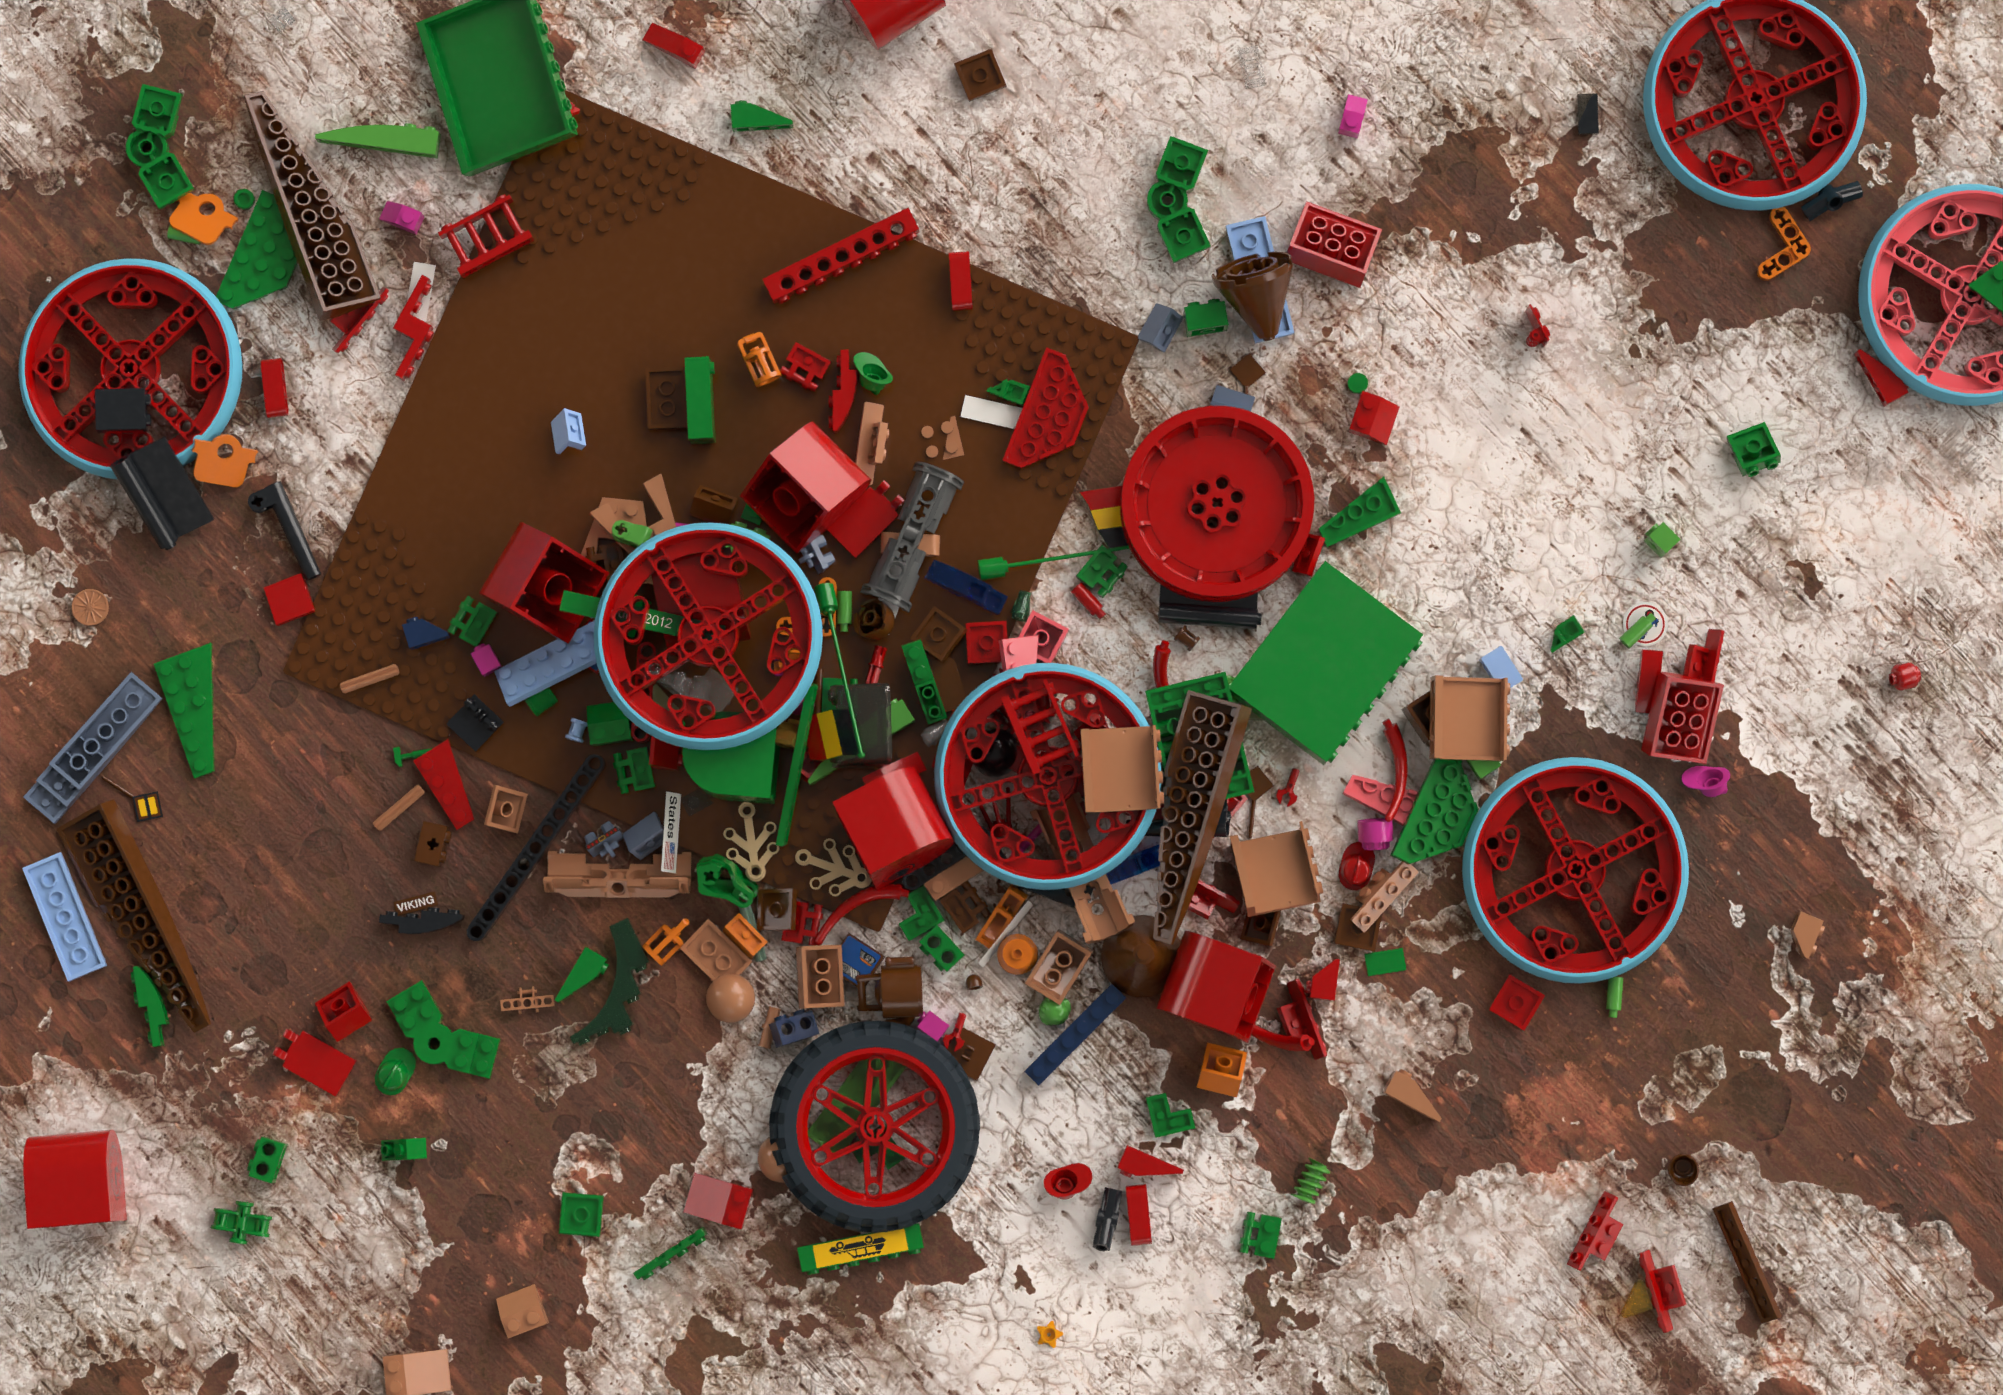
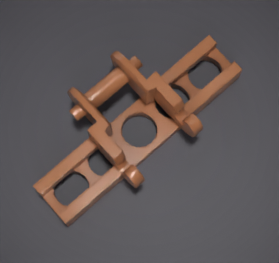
M534 986L529 990H522L520 987L519 991H517V994H520V998L500 1000L501 1011L518 1010V1013L522 1014L521 1009L535 1008L536 1013H539V1008L555 1006L554 995L535 997L537 989L535 990ZM523 994H532V997L523 998ZM551 998L552 1003L545 1004L544 999ZM529 999L531 1001V1005L529 1007H525L524 1000ZM514 1001H517L518 1007H514ZM510 1002V1008H504L503 1003Z

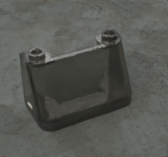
M848 684L862 751L865 753V757L861 759L857 755H844L830 759L832 768L880 769L890 765L892 761V726L889 684ZM844 685L830 686L828 700L831 701L832 705L836 706V710L849 709Z

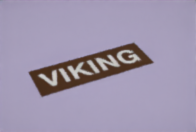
M435 891L393 902L398 916L438 905Z

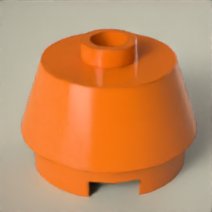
M1009 935L1002 940L998 947V962L1010 974H1025L1037 962V946L1026 935Z

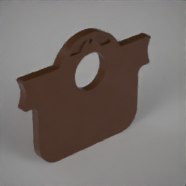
M947 657L943 663L940 660L929 662L945 712L953 711V709L956 710L966 698V694L955 660ZM913 682L911 686L912 697L918 705L922 706Z

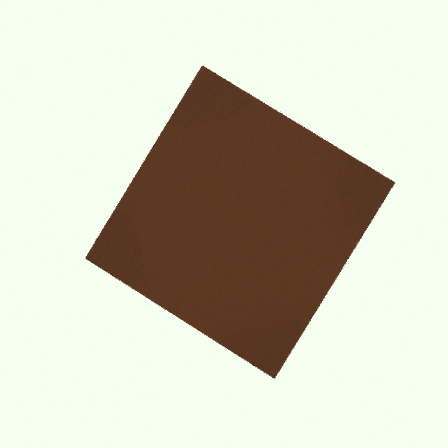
M565 90L566 98L575 107L580 109L579 114L572 116L578 125L576 129L578 135L512 160L496 196L497 198L504 194L506 196L510 194L514 201L509 204L511 211L521 229L524 231L529 230L534 241L465 278L460 276L313 602L315 612L308 614L283 671L291 677L440 742L449 739L451 746L560 794H562L589 755H600L606 762L605 768L581 803L633 826L652 812H655L659 817L661 825L664 826L666 791L681 794L679 846L704 857L714 854L727 857V850L735 848L740 856L750 862L749 853L732 840H727L723 835L724 830L730 827L736 831L737 835L747 841L744 818L740 816L738 811L739 806L744 802L721 800L708 795L691 779L686 771L684 762L682 766H679L678 771L654 769L651 766L655 782L654 788L635 792L634 785L629 784V793L621 794L620 787L617 786L616 782L618 776L616 769L613 767V754L621 753L622 760L628 759L627 751L647 747L650 757L651 737L645 743H638L633 739V741L593 747L590 745L588 727H585L582 736L583 743L565 738L572 724L571 718L587 722V706L614 702L607 692L600 673L597 675L589 668H586L550 686L549 688L558 699V702L536 716L525 699L509 707L495 672L486 677L481 674L471 653L475 652V646L459 638L462 632L461 629L458 628L454 635L448 632L451 638L411 650L402 626L407 623V619L418 617V619H423L447 631L451 625L449 622L452 617L455 618L460 609V603L464 602L468 595L474 599L471 605L474 609L480 602L498 612L479 645L483 643L491 645L503 667L558 639L525 622L479 594L520 522L554 537L581 554L594 518L589 513L599 508L602 497L643 501L647 527L662 520L642 485L659 474H662L675 523H711L689 514L699 485L738 498L729 524H735V521L747 524L746 528L748 529L760 528L765 530L766 535L770 536L769 540L782 548L801 568L812 589L819 585L821 579L830 577L835 580L837 591H852V624L848 625V632H840L836 611V636L848 687L850 679H858V687H860V692L857 694V705L859 706V712H857L856 717L857 727L870 719L869 715L879 709L881 712L888 708L886 704L896 698L898 701L903 700L915 719L914 723L866 751L864 758L857 757L813 785L810 786L809 783L800 777L788 843L783 847L779 846V852L774 854L765 865L766 874L760 881L777 889H797L798 898L814 905H823V909L833 913L849 897L874 886L871 881L870 885L865 888L853 886L841 892L839 896L834 897L829 893L830 886L833 884L840 885L851 878L840 876L822 885L820 889L814 890L810 887V880L814 877L819 878L831 871L811 864L801 866L796 862V853L801 849H806L812 856L834 864L829 852L823 846L824 841L831 838L836 842V849L845 868L853 870L849 858L843 854L845 846L853 845L839 820L832 802L864 786L865 783L862 777L918 752L927 769L919 775L935 805L937 804L934 787V768L931 766L952 711L946 713L947 718L943 721L940 720L933 724L927 723L922 706L918 705L912 697L911 686L913 679L901 645L913 642L910 639L934 606L965 628L966 623L1006 621L1007 639H1009L1042 563L1008 568V572H1005V577L980 580L977 560L1002 557L1003 560H1007V563L1010 564L1045 557L1139 339L1133 333L970 264L973 309L952 311L949 254L914 239L908 242L906 240L900 242L899 246L889 251L887 248L880 252V256L871 260L867 258L862 261V265L853 269L849 267L838 277H833L832 275L826 278L825 283L819 286L814 284L808 287L807 292L801 295L794 294L789 297L790 300L783 304L778 302L774 304L763 283V278L875 223ZM502 209L492 213L491 216L503 239L508 241L514 238L513 235L515 233ZM484 222L479 237L485 248L491 250L496 247L497 243L486 222ZM891 230V233L894 234V235H899V234H900V233H897V232ZM881 235L873 238L875 244H881L884 241V237ZM858 244L855 247L857 253H863L866 250V246L863 244ZM475 245L469 256L471 260L478 257L477 254L479 252ZM840 253L836 259L839 262H844L848 256L845 253ZM822 262L819 264L818 269L826 271L830 265L827 262ZM803 271L800 274V278L803 280H808L811 277L809 271ZM785 280L782 283V287L785 289H789L793 285L791 280ZM752 333H763L779 371L782 366L788 369L791 368L792 364L786 361V358L795 342L823 356L832 363L822 380L817 377L813 378L812 382L819 385L816 392L810 389L805 390L801 387V384L793 380H787L784 375L767 385L756 387L737 346V342ZM760 339L743 345L746 354L750 353V349L754 347H763ZM1047 347L1066 355L1089 408L1074 446L1021 469L1002 462L1014 429L960 416L965 395L1023 408L1021 405L988 393L987 388L994 387L1006 379L1031 387ZM849 349L850 370H857L853 363V357L857 353L866 352L876 356L891 373L893 381L886 384L878 395H874L870 390L861 386L859 382L860 373L857 370V388L853 406L840 431L833 433V428H829V416H833V408H829V396H832V390H841V388H837V375H841V367H837V355H841V350ZM766 355V357H765L766 362H767V364H768V366H769V368H770V371L773 372L774 370H773V368H772V366H771V364H770V361H769V359H768V357H767V355ZM709 356L711 362H714L715 374L712 375L716 443L691 444L688 439V428L648 430L645 368L685 366L684 358ZM751 362L757 377L760 378L755 363ZM800 368L796 372L805 378L808 375V372ZM864 402L884 406L882 422L888 423L887 429H889V437L885 441L884 448L886 449L885 460L882 464L875 465L873 484L869 485L867 489L871 487L875 491L885 480L891 488L883 495L890 502L898 495L906 500V493L915 475L912 469L916 461L944 469L964 481L961 491L956 490L947 514L942 515L934 535H940L939 556H925L918 571L920 577L909 601L912 603L909 613L899 608L891 633L884 639L875 641L861 637L855 631L853 622L855 613L859 614V611L862 609L860 605L868 599H879L876 596L862 594L860 591L864 583L868 584L878 559H881V535L855 558L828 530H825L821 535L824 536L827 545L820 548L823 555L831 552L835 562L823 573L818 574L814 566L809 568L806 562L800 564L799 559L803 557L801 551L797 554L764 520L758 526L742 519L741 515L746 502L740 497L767 456L799 429L812 421L855 463ZM564 408L581 413L586 446L582 450L567 446L561 454H557L552 433V420ZM955 416L964 455L943 460L948 434L942 431L941 425L945 421L950 422L951 417ZM930 426L933 428L934 434L931 438H924L921 431L923 427ZM931 445L938 449V455L935 458H930L926 454V449ZM929 490L922 493L924 501H931L934 497L933 493ZM918 502L917 504L921 505L920 511L914 512V514L916 515V519L918 520L921 517H925V515L923 514L924 507H926L927 509H929L930 507L925 506L920 502ZM904 503L896 510L898 514H900ZM897 518L884 532L900 533L905 522ZM925 530V532H924V534H933V533L928 532V531H926V530ZM599 539L597 554H601L600 545L617 542L615 540ZM622 548L623 558L625 559L629 554ZM602 560L596 561L597 565L603 568ZM747 562L749 567L748 574L740 578L744 600L773 582L765 573ZM737 563L738 572L740 573L744 570V564ZM606 581L602 585L596 597L601 598L603 591L606 587ZM642 584L636 595L652 602L650 609L658 611L654 586ZM781 586L775 587L773 590L775 596H781L784 593V588ZM758 598L755 605L762 608L766 605L767 600L765 598ZM785 600L749 623L751 640L739 642L736 651L732 655L760 701L774 689L782 675L774 676L769 672L767 660L778 620L782 617H790ZM467 612L462 623L466 625L472 614ZM821 615V619L825 618V625L822 626V629H824L825 633H828L829 629H831L829 619ZM584 616L578 629L585 626L589 619L594 621L595 618ZM784 621V624L780 625V627L792 628V625H789L788 621ZM645 630L642 641L637 645H630L624 639L625 654L631 672L636 669L637 650L643 642L652 643L657 649V655L667 650L663 633ZM966 633L948 656L956 662L966 697L982 683L992 678L998 664H968ZM778 635L779 642H786L789 639V636ZM823 637L818 669H823V678H842L833 637ZM874 646H882V648H887L882 665L884 669H881L877 686L871 687L865 684L869 670L868 663L871 662ZM645 647L642 651L644 657H650L653 653L651 647ZM721 648L714 651V657L717 659L722 658L725 654L724 649ZM925 650L928 662L938 660ZM669 655L667 658L668 663H676L678 655ZM688 661L655 682L669 698L674 694H680L710 701L715 706L716 712H744L743 707L716 666L703 667ZM773 662L772 665H771V669H772L773 671H774V662ZM393 664L398 666L399 675L348 693L341 691V682ZM660 665L656 667V674L661 670ZM728 666L725 669L727 676H732L736 672L734 666ZM634 677L633 680H632V684H633L634 686H635V677ZM740 683L736 687V692L739 694L745 693L747 690V685L744 683ZM649 688L643 690L647 695H649ZM843 693V705H848L846 694ZM474 694L504 722L476 752L446 724L463 707V703ZM677 699L673 701L679 709L682 708V700ZM750 701L747 704L749 711H755L758 708V702ZM703 706L701 709V715L703 716L712 712L710 706ZM791 713L784 722H788V719L800 721L801 714L795 715ZM692 717L684 719L685 727H691L694 724ZM639 728L636 731L637 738L642 739L646 736V732ZM683 747L680 748V754H683ZM780 747L775 804L752 803L755 807V814L752 817L755 840L762 833L767 822H773L777 826L776 832L770 834L758 850V861L767 851V845L777 840L794 753L792 749ZM598 758L591 760V768L598 769L600 767V760ZM630 766L624 767L626 778L632 777ZM581 775L578 782L581 786H586L589 779L586 775ZM571 791L567 794V797L573 800L577 799L575 792ZM745 807L743 810L744 814H750L751 808ZM769 824L767 831L772 832L774 825ZM732 830L726 832L728 838L734 835ZM832 841L826 843L828 849L834 846ZM772 844L769 847V850L771 852H775L777 850V846L775 844ZM847 848L845 850L846 855H852L853 849ZM731 850L729 857H736V851ZM855 850V855L861 868H865ZM805 853L801 854L800 860L806 861L807 855ZM731 860L740 868L742 873L746 875V869L742 867L740 864H738L736 861ZM753 868L752 870L753 875H758L760 872L759 868ZM859 874L858 880L863 882L866 877L864 874ZM903 877L892 882V884H902ZM814 880L812 882L813 887H818L820 885L819 880ZM836 886L833 887L831 890L832 893H839V888ZM879 899L864 903L851 910L844 918L879 932L895 899Z

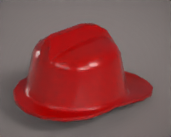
M1362 842L1350 844L1342 856L1338 877L1341 884L1349 890L1357 891L1368 885L1375 864L1374 851L1364 850Z
M1074 1163L1054 1169L1045 1176L1044 1188L1051 1196L1062 1200L1070 1199L1075 1194L1089 1187L1093 1179L1092 1171L1088 1166L1081 1163Z

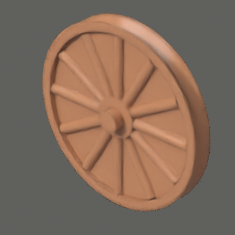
M85 589L74 597L71 609L73 616L78 622L93 626L101 623L106 618L109 604L105 595L100 591Z

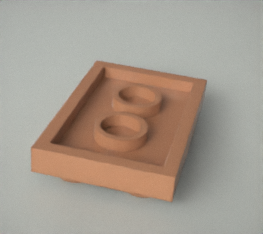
M710 919L680 948L713 981L725 974L741 975L753 962Z

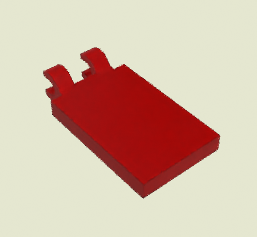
M885 480L875 491L869 487L827 529L855 558L898 518L899 514L896 510L905 502L900 495L896 496L892 502L883 495L891 488Z
M286 1029L283 1037L293 1041L287 1052L276 1047L272 1054L285 1061L282 1067L337 1097L357 1060L306 1031H302L298 1035Z

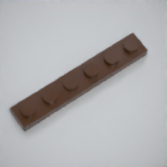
M1733 1201L1712 1208L1761 1323L1780 1318L1782 1316Z

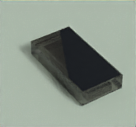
M1598 93L1577 94L1578 135L1599 134Z

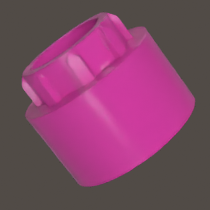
M1385 818L1357 820L1358 842H1362L1364 850H1384L1390 847V841H1393V820L1391 822H1387Z

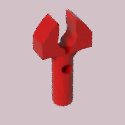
M1292 768L1286 787L1282 790L1278 789L1276 797L1279 804H1281L1282 796L1286 795L1287 792L1290 797L1287 807L1296 802L1298 796L1294 794L1293 789L1300 772L1298 769Z
M959 1013L953 1032L949 1035L945 1034L943 1042L946 1049H948L950 1041L954 1037H956L955 1040L957 1042L954 1052L964 1046L965 1040H962L960 1034L966 1014Z

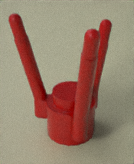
M1009 787L1006 788V793H1010ZM1011 797L1006 798V822L1005 819L1000 818L996 801L992 802L996 821H993V824H1004L1012 828ZM983 805L979 806L991 832L993 824ZM1001 827L994 830L996 838L1006 835L1005 830Z

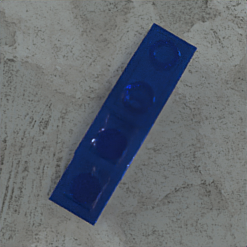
M933 560L924 577L959 597L962 596L996 615L1000 614L1008 596L993 589L991 585L937 560Z
M1159 845L1128 856L1117 867L1106 873L1110 884L1124 881L1160 867V862L1158 861Z

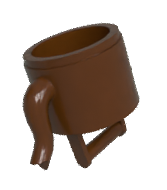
M886 957L885 965L881 966V973L863 974L855 977L858 989V1011H883V1019L892 1018L885 1020L886 1022H894L910 1026L915 1017L923 1016L921 965L914 964L913 957ZM877 980L874 988L875 999L878 1005H867L865 981Z

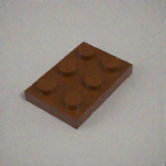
M685 366L645 368L648 430L688 428Z

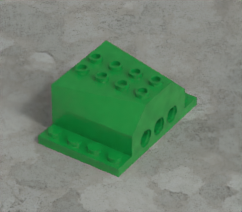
M1226 672L1145 691L1152 725H1156V730L1160 729L1161 741L1157 742L1158 750H1161L1164 772L1188 690L1233 702ZM1243 742L1226 799L1255 792Z

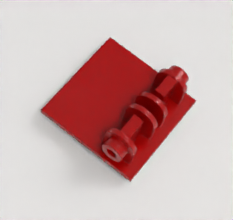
M1529 304L1525 313L1534 330L1528 335L1526 344L1529 347H1535L1542 343L1543 347H1545L1550 340V332L1546 325L1542 326L1539 320L1541 316L1536 307L1533 308Z

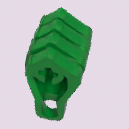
M720 854L703 857L697 863L696 872L699 893L727 899L740 908H747L753 903V899L758 894L759 887L756 882L749 880L733 861ZM724 868L728 870L731 879L718 878ZM739 897L747 901L743 902L739 899Z

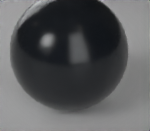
M990 728L985 731L993 734L997 728ZM1000 729L985 759L981 763H973V765L979 772L989 777H1000L1008 774L1011 771L1009 768L1014 764L1017 756L1016 746H1018L1016 739L1006 730ZM974 748L970 754L973 759H980L983 752L979 748Z

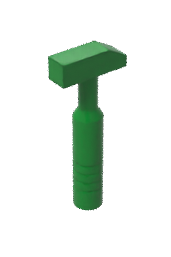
M394 747L395 763L401 768L403 767L402 759H417L433 748L401 754L400 747Z

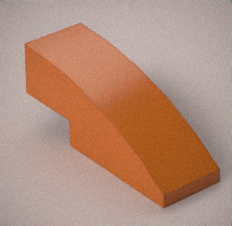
M1011 884L975 940L990 949L1014 919L1029 895Z

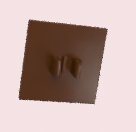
M962 1028L960 1036L962 1040H965L964 1046L954 1052L957 1045L956 1037H954L947 1050L960 1063L967 1076L978 1081L996 1044Z

